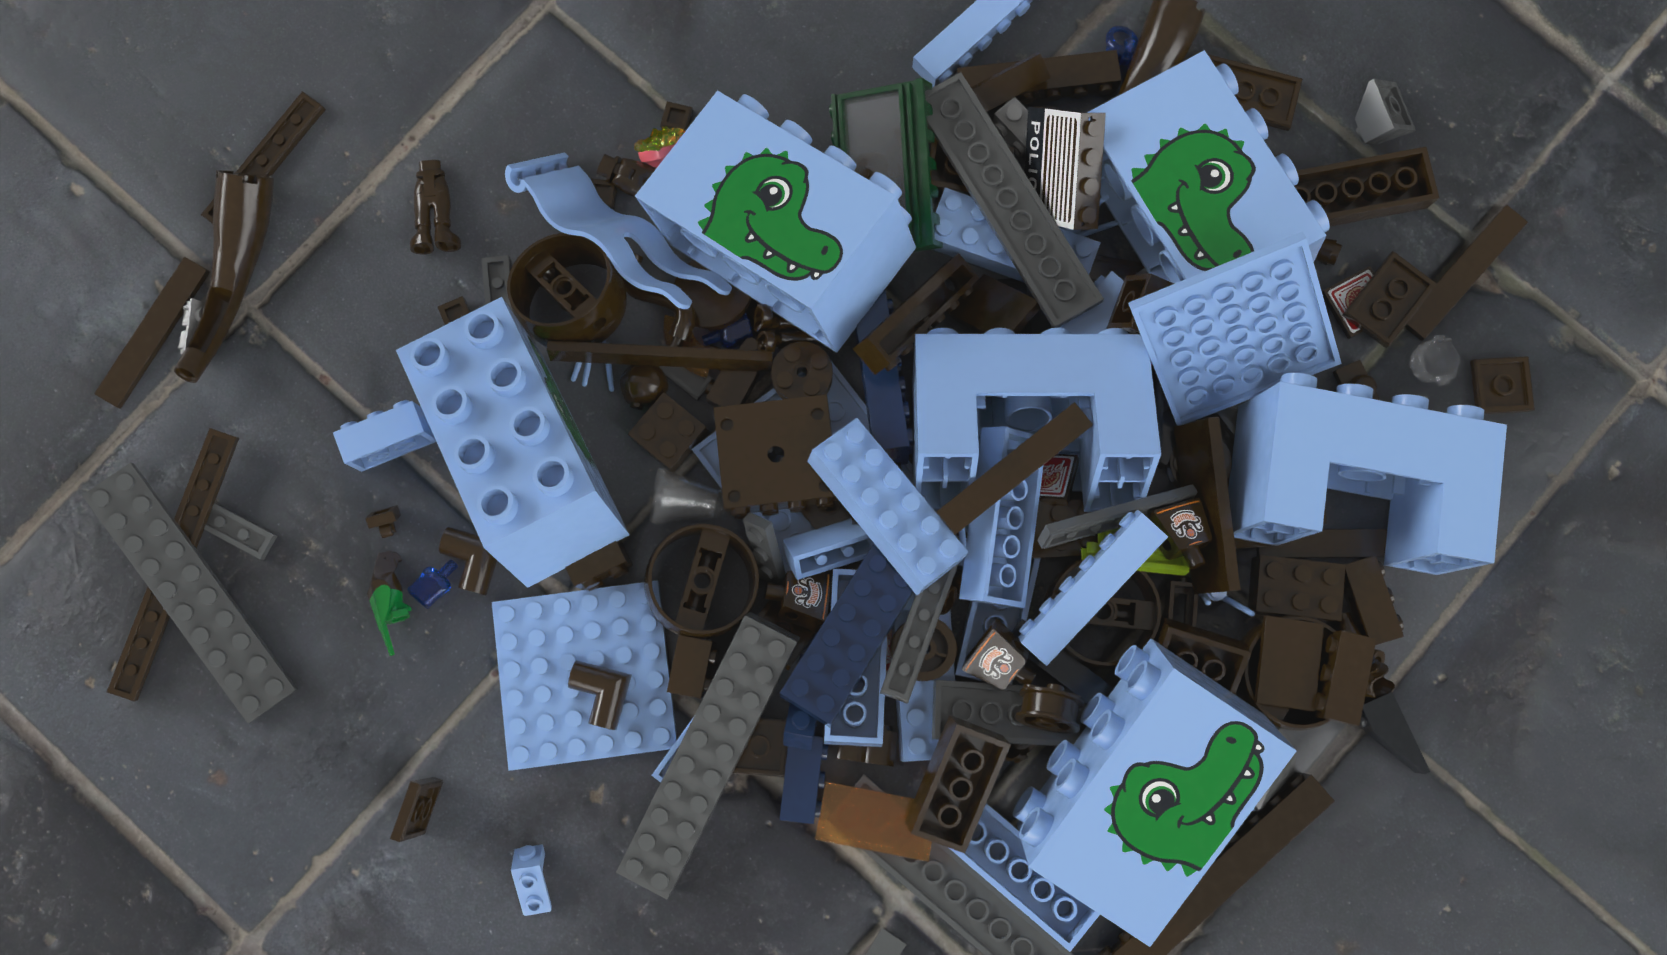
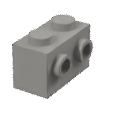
M1014 97L994 113L992 122L1002 138L1011 147H1014V153L1025 161L1028 110Z

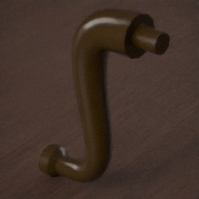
M633 253L638 263H642L643 257ZM623 278L626 292L631 297L668 308L675 313L673 325L668 333L674 336L670 346L681 347L684 341L690 343L696 319L692 304L689 309H681L664 295L637 288Z

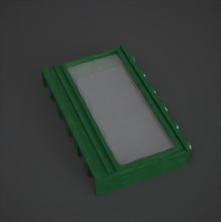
M917 78L916 80L838 95L831 94L832 104L829 106V113L833 119V131L831 132L833 146L841 149L853 159L857 166L854 170L856 173L861 174L865 167H868L874 173L879 172L887 176L901 189L902 195L899 197L898 202L912 217L908 228L916 246L913 252L943 248V242L935 240L934 225L940 224L939 214L933 212L932 198L938 197V189L931 184L930 171L936 170L937 165L935 159L929 156L928 143H933L935 136L933 131L927 128V116L933 114V108L925 98V91L932 90V83L924 78Z

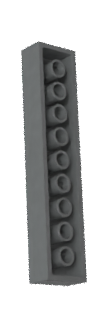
M752 612L744 616L616 873L666 900L669 898L748 744L800 637Z

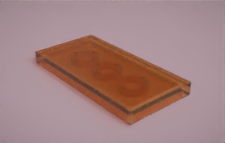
M826 781L815 840L928 862L932 841L911 834L905 824L915 798Z

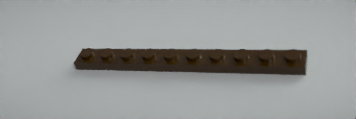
M209 428L174 518L196 549L239 441L238 437ZM149 587L146 589L107 689V693L131 701H138L170 619V616Z

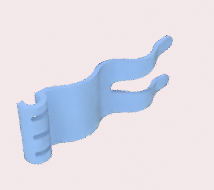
M565 152L507 165L505 178L512 191L516 193L529 191L543 217L555 229L566 234L582 236L595 242L606 253L618 273L635 287L662 294L681 309H689L692 304V300L681 288L650 276L638 263L624 237H630L637 242L647 257L666 273L682 279L703 282L721 295L730 294L732 287L725 279L715 272L694 268L682 261L672 251L661 232L650 222L637 216L620 214L609 208L598 195L591 179L579 165L567 167L569 156Z

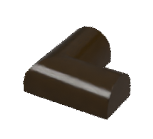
M447 527L441 537L439 545L440 554L466 561L458 588L487 595L497 559L484 549L478 535Z
M576 660L570 672L568 688L596 695L589 724L617 730L632 675Z

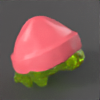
M666 126L662 127L661 131L653 128L649 137L640 139L634 144V149L638 152L641 162L657 168L685 133V130L681 128L669 129Z

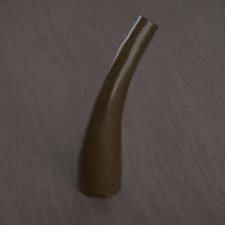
M1152 1L1118 96L1183 61L1197 36L1206 12L1204 8L1200 9V11L1196 8L1197 1Z
M216 170L213 209V261L209 290L198 326L174 368L177 376L187 382H198L223 343L241 306L262 250L270 222L274 178L270 176Z

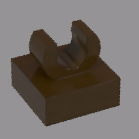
M398 505L371 512L365 519L369 529L379 526L383 539L393 536V533L397 532L394 522L398 520L401 513Z

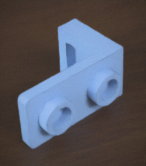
M543 844L535 846L526 845L514 849L511 873L521 909L525 916L550 912L552 908L543 875L545 858Z

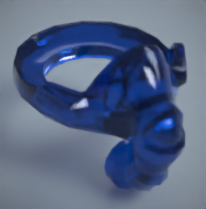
M1114 26L1106 34V51L1117 50L1119 64L1128 65L1137 46L1138 37L1127 27ZM1116 32H1124L1131 38L1125 39L1123 46L1114 40L1113 35Z

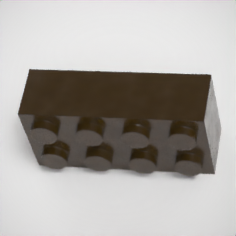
M949 715L905 820V824L911 834L966 853L1011 746L1003 735Z

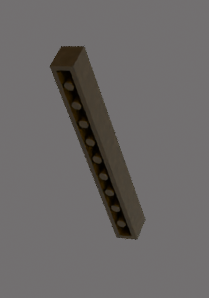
M1298 773L1286 783L1288 787L1281 794L1277 792L1266 803L1267 806L1260 813L1256 811L1245 820L1246 825L1239 832L1236 831L1150 947L1123 930L1117 937L1119 939L1117 943L1112 947L1106 946L1097 955H1167L1333 804L1335 800L1312 774L1303 773L1300 775Z

